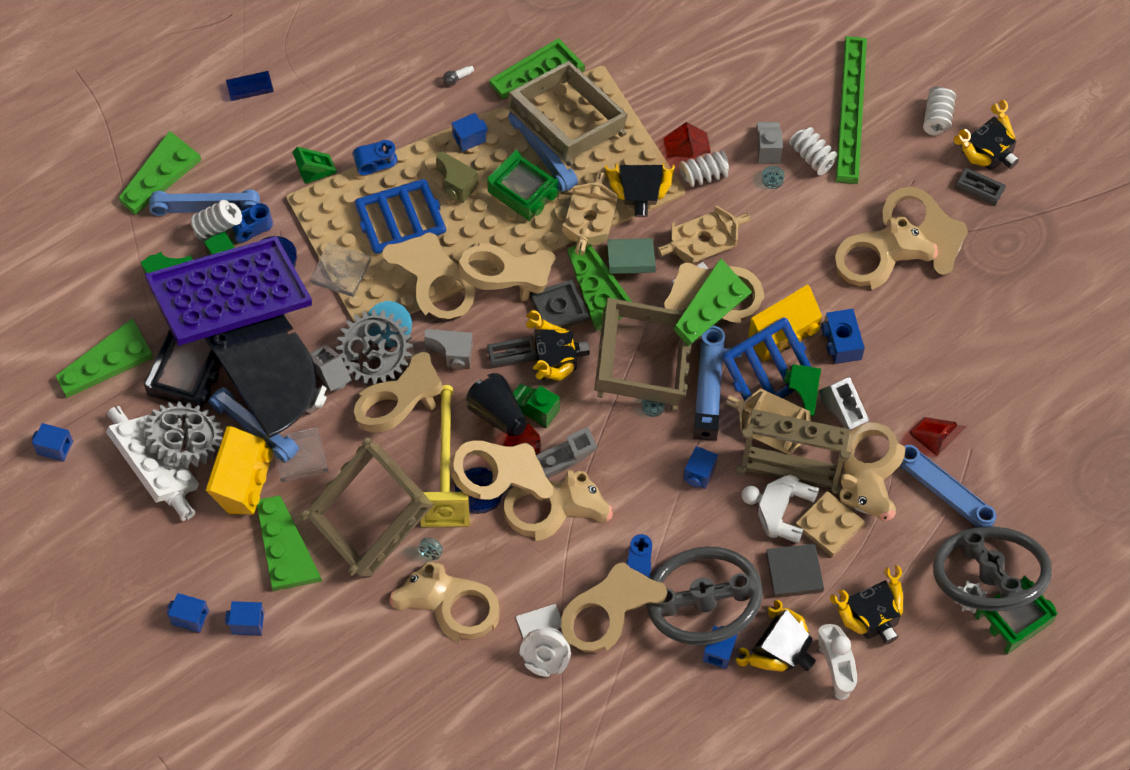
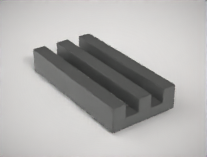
M965 167L955 188L996 206L1006 185Z
M533 336L487 345L491 369L537 360ZM530 345V347L516 349V347ZM508 349L507 351L493 354L495 351Z

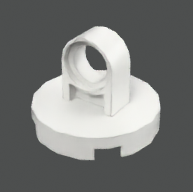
M553 628L536 629L529 632L523 639L519 652L520 657L523 656V659L526 661L524 664L526 668L544 677H549L550 674H561L568 666L571 657L569 644L562 633Z

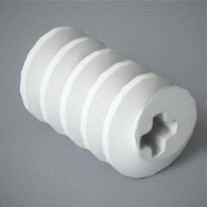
M932 87L929 89L923 129L926 133L938 136L951 129L956 94L952 90L943 87Z
M812 127L806 130H799L791 137L789 144L794 147L796 152L800 153V156L805 159L806 163L811 165L813 170L817 171L819 176L825 174L833 166L837 153L835 151L829 153L831 146L827 145L824 147L826 141L824 139L819 140L820 135L818 133L813 134L814 129Z
M721 150L720 153L717 151L713 152L712 156L706 154L703 158L701 156L696 157L695 161L692 158L688 159L687 163L681 161L679 169L685 183L688 182L692 188L695 185V180L698 181L699 185H703L704 177L708 183L711 182V175L716 180H720V173L727 178L729 164L724 150Z
M221 200L219 203L213 204L212 207H208L191 217L194 233L203 242L213 235H218L240 224L242 221L241 210L237 205L229 203L227 200Z

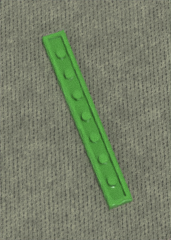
M845 36L835 182L858 184L867 38Z

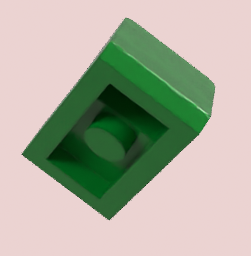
M296 147L292 151L305 184L326 178L337 172L329 154Z

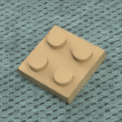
M827 491L796 522L795 527L802 528L803 534L833 558L864 526L865 521Z

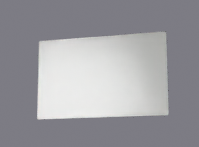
M556 604L516 616L523 638L529 632L536 629L561 628V616Z

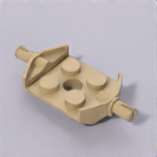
M600 172L596 173L593 183L573 186V194L565 223H563L562 232L569 240L577 242L575 253L579 255L580 252V256L585 254V248L588 244L599 245L608 239L618 194L603 185L605 178L603 172H601V176ZM590 215L594 216L596 219L588 221L584 217Z
M715 206L714 212L675 226V222H673L671 242L658 247V253L662 257L673 252L674 255L677 254L684 262L693 264L737 246L738 229L740 225L751 222V216L747 212L741 216L734 217L719 206ZM700 236H707L710 240L702 242L698 238Z
M759 389L745 401H741L731 395L728 397L729 400L726 401L727 405L738 409L740 412L739 424L741 433L743 429L748 430L753 409L811 421L809 410L784 400L764 389ZM753 434L754 439L786 454L793 453L803 445Z

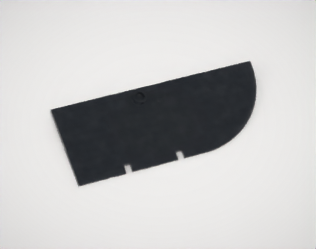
M284 314L204 338L268 438L286 430L303 415L313 398L316 387V370L313 359L296 332L287 333L293 327Z

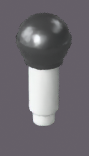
M466 66L457 71H447L443 75V81L446 85L453 86L459 79L474 72L473 66Z

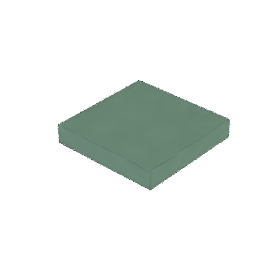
M653 238L607 240L609 274L656 272Z

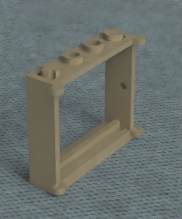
M570 61L509 92L507 109L569 167L574 165L572 160L574 157L617 133L620 137L627 134L624 128L628 114ZM567 82L609 121L572 141L529 100L560 83L564 84Z
M607 298L603 308L594 391H598L597 397L602 398L603 392L671 404V411H677L681 398L686 396L688 385L684 383V378L687 377L689 372V363H686V356H689L691 345L688 346L680 336L674 389L612 378L618 316L675 326L684 312Z
M753 409L748 430L743 429L742 431L746 444L742 466L737 465L736 472L739 475L750 472L778 479L787 475H793L799 479V482L831 490L833 495H839L842 488L837 487L843 462L851 456V452L846 451L850 429ZM753 434L840 452L837 465L752 447Z
M370 438L363 440L362 446H359L356 450V455L342 466L341 472L326 485V490L320 497L311 502L312 506L300 514V518L303 521L309 518L351 566L348 570L351 576L355 573L359 576H372L434 505L379 444L372 443L373 441ZM374 456L411 497V502L361 558L327 520L324 514Z

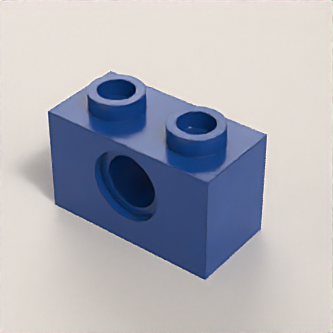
M854 309L827 312L824 322L821 323L823 336H827V352L829 356L833 357L834 364L862 360L865 347Z

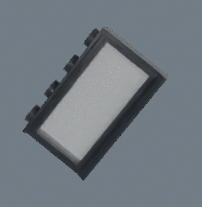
M169 329L144 382L146 393L148 396L175 404L181 402L182 406L190 403L193 409L199 405L201 410L203 403H207L209 400L212 384L218 380L221 364L204 338L178 346Z

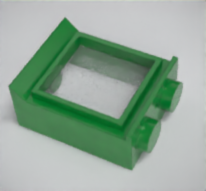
M517 149L487 178L488 193L528 221L535 215L538 216L543 211L544 206L549 201H553L559 193L558 179H554L523 158Z
M1025 575L1020 579L1023 590H1028L1035 584ZM1041 595L1033 602L1012 610L985 611L978 609L975 618L979 620L983 616L986 617L991 623L989 627L990 634L993 637L1000 634L1007 642L1004 652L1008 655L1051 625L1058 613L1054 604Z

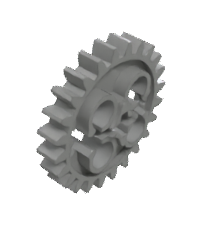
M373 309L371 316H368L364 310L363 318L361 319L355 314L356 322L352 323L347 320L349 329L341 328L345 336L337 337V340L343 343V345L336 347L337 351L343 352L340 356L342 360H345L346 368H349V375L352 376L356 373L355 380L357 382L363 377L365 385L370 380L373 381V384H378L380 379L382 382H387V377L395 381L394 373L397 372L402 375L403 372L400 367L409 366L405 358H412V354L407 352V350L413 349V345L407 343L412 339V336L404 335L408 331L407 326L400 328L402 320L398 319L394 322L395 316L393 313L387 318L385 310H382L380 315H377L375 309ZM387 323H389L391 332L399 333L398 335L392 334L389 337L391 342L397 343V349L394 352H387L385 350L388 344L387 341L380 334L370 336V328L378 326L381 328L382 333L385 334ZM356 343L364 344L362 353L370 361L373 359L381 360V365L377 369L369 368V364L364 362L363 372H361L358 363L350 362L360 360L359 354L352 351ZM372 344L378 345L380 349L378 351L372 350L370 346Z
M169 402L167 408L160 405L159 411L153 409L152 415L147 416L143 429V439H146V446H151L150 453L158 452L157 459L167 458L166 464L175 461V466L178 467L180 462H182L188 468L189 463L192 462L198 467L199 460L206 464L208 458L214 459L215 453H218L223 439V430L219 429V422H214L215 416H207L208 410L199 411V405L193 409L190 403L183 407L181 402H178L177 406L174 407ZM186 416L184 427L181 429V418ZM183 439L186 440V441H185V445H184L185 449L188 450V448H189V446H190L189 452H188V451H185V452L180 453V452H181V448H182Z

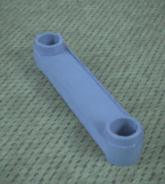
M508 113V118L513 128H519L554 176V179H558V190L564 192L578 185V179L571 168L567 169L560 158L513 113Z
M245 190L242 193L167 194L163 191L152 192L149 199L150 213L153 215L164 216L167 213L200 212L208 207H212L213 204L219 203L221 200H227L229 203L237 205L243 211L260 203L259 193L255 190Z
M226 388L218 389L208 400L215 411L220 414L225 412L253 435L264 439L281 462L286 463L290 461L299 451L298 445L288 436L283 438L277 434L268 438L255 416L237 403L233 395Z
M913 445L904 446L906 447L905 456H910L913 459L910 460L904 457L900 465L902 469L915 477L975 527H990L994 525L996 512L991 506L984 503L921 453L917 447ZM980 516H986L989 520H983Z

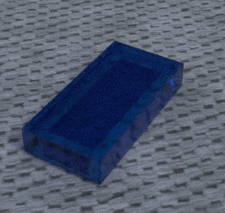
M269 71L226 80L231 101L274 92Z

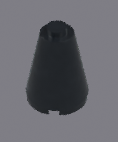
M499 373L488 374L489 378L484 381L481 379L477 380L466 395L467 408L473 414L508 436L513 437L522 434L526 428L527 420L507 380Z

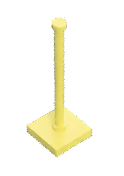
M443 385V389L440 392V492H423L434 505L420 520L421 527L470 526L469 495H466L464 492H450V423L453 387Z

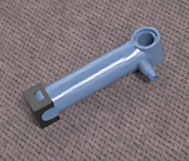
M712 326L701 336L693 439L717 441L723 366L722 355L730 349L724 348L725 334L717 326ZM742 354L738 355L735 358H741Z

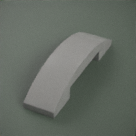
M589 427L566 436L568 441L536 455L547 478L572 467L598 449Z

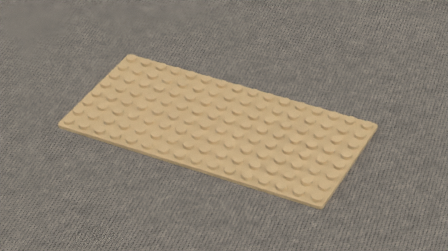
M598 66L584 72L583 74L593 81L619 107L624 109L628 116L624 128L627 132L625 136L620 137L617 133L572 159L574 165L570 167L560 158L567 169L571 168L578 179V185L593 183L597 172H600L601 176V172L605 174V165H607L608 169H614L615 163L618 164V169L619 165H662V163H665L664 167L666 169H671L604 66ZM567 82L564 84L560 83L529 100L572 141L609 121ZM507 104L478 116L480 120H484L487 126L486 142L466 151H461L452 136V127L397 149L395 151L397 164L392 168L377 171L370 175H360L357 168L353 167L287 195L290 207L353 323L356 322L355 314L361 319L363 318L364 310L368 314L371 308L384 301L397 302L404 306L410 314L421 310L416 300L417 277L401 266L387 263L382 253L375 254L372 251L367 235L362 232L360 227L361 220L354 204L357 198L417 180H427L434 199H438L441 209L439 211L447 229L444 234L438 235L437 238L443 252L458 266L459 258L461 259L463 252L470 247L478 246V242L496 245L514 257L535 254L540 250L554 253L577 243L569 240L562 232L573 188L564 192L559 191L557 197L553 201H549L544 206L543 211L538 216L535 215L530 221L488 193L487 178L516 149L523 158L554 178L519 128L514 129L508 118L510 111L507 109ZM440 151L478 171L479 184L464 203L458 199L450 198L445 193V177L437 170L436 156ZM516 168L510 173V178L506 182H501L526 201L541 187L540 184ZM675 173L672 177L671 187L664 198L657 200L656 205H648V212L685 196V189ZM605 174L603 185L613 191ZM421 189L409 192L408 195L422 229L426 230L436 227ZM400 196L386 199L401 237L413 234L414 231ZM618 198L611 228L635 218L634 205H625L624 200ZM378 202L365 205L379 244L392 240ZM590 215L584 217L588 221L596 219L594 216ZM474 260L469 263L473 270L482 275L494 276L502 273L497 265L487 260ZM438 278L429 288V298L432 304H436L463 292L464 288L454 278Z

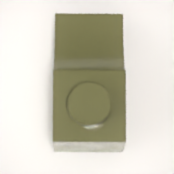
M442 151L436 156L437 170L445 177V193L450 198L458 199L464 203L479 184L478 171Z

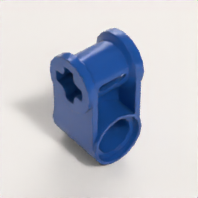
M382 140L373 144L359 146L352 152L357 171L360 175H370L377 171L392 168L397 164L395 145L390 140Z
M258 203L241 211L242 221L240 224L232 227L235 233V239L239 243L246 242L263 232L269 231L273 226L269 207L266 204Z
M638 534L632 538L626 564L650 579L652 541L647 535ZM639 546L644 547L643 551H638Z

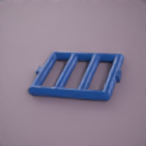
M425 179L357 198L354 201L361 220V230L363 233H366L372 251L375 254L382 253L388 244L402 243L429 232L438 236L444 234L447 230L439 211L441 209L438 199H434L428 182ZM421 189L436 227L426 230L422 229L408 195L409 192ZM400 196L414 231L413 234L401 237L386 199ZM375 202L379 204L392 240L380 244L365 208V205Z
M783 317L722 355L734 380L732 385L735 391L740 392L744 401L752 394L734 361V358L745 352L765 391L782 399L794 392L787 389V383L780 390L774 391L753 349V346L764 341L784 381L785 372L788 367L771 336L779 330H783L799 364L812 367L804 352L807 349L803 341L798 340L787 318Z

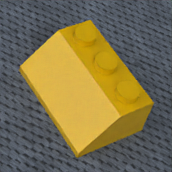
M808 284L752 317L748 338L783 317L789 320L799 341L808 335L813 336L820 329L822 314L811 287ZM782 329L771 335L780 353L786 348L791 347ZM764 341L753 346L754 351L764 362L772 358Z
M231 426L226 427L206 491L228 514L254 515L260 500L263 484L266 481L270 462L273 459L272 448L260 437Z

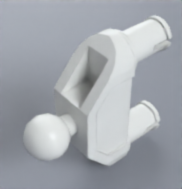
M787 475L767 484L764 494H761L755 486H747L742 491L741 496L743 501L749 505L760 503L758 517L768 537L777 538L779 536L798 544L803 529L784 523L782 517L790 497L795 495L814 503L819 488L799 482L796 476Z
M825 624L819 628L817 634L819 651L824 653L834 686V696L839 700H845L849 697L850 692L855 689L857 683V670L851 650V641L839 626Z

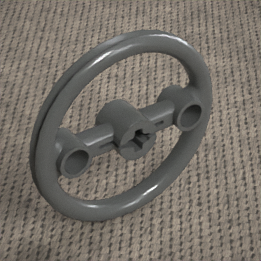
M995 526L975 527L954 534L940 545L933 559V574L940 589L954 601L979 610L1005 611L1025 606L1039 598L1046 591L1052 576V563L1045 549L1036 540L1024 533ZM984 539L1006 540L1030 551L1040 565V576L1036 583L1028 590H1023L1020 580L1015 577H1009L1005 572L1004 555L998 551H988L984 546ZM963 547L964 555L967 558L975 559L979 563V578L981 582L987 585H996L1000 590V598L979 597L956 587L945 574L944 563L948 555L955 548Z
M705 546L683 551L664 562L651 578L652 580L663 583L667 576L680 566L701 559L727 561L739 567L745 574H736L731 577L730 582L716 585L709 578H698L691 583L690 590L674 593L672 589L666 588L667 595L665 601L661 604H646L649 617L655 627L670 639L690 645H707L721 642L745 629L758 613L763 592L761 579L756 568L741 554L726 548ZM733 597L737 601H746L750 598L747 607L736 620L729 625L709 632L684 631L674 627L662 617V615H674L677 613L678 608L694 605L695 609L700 612H710L716 608L718 600Z

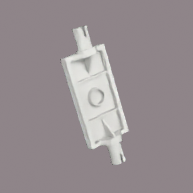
M120 406L111 408L107 412V416L114 425L108 426L106 433L154 501L157 503L165 500L169 506L172 505L182 521H186V518L187 520L195 515V510L187 502L185 495L197 490L199 483L190 470L182 462L176 467L175 461L166 464L167 458L157 459L158 452L150 453L151 446H146V439H143V429L148 415L128 420Z

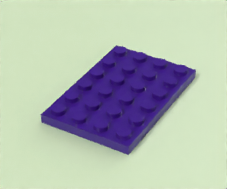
M277 236L145 274V280L178 346L312 306V298Z

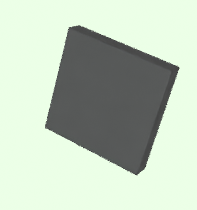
M573 279L547 287L542 293L531 292L529 294L533 307L541 315V319L553 325L567 328L589 320L588 312Z
M815 544L766 550L774 598L824 591Z

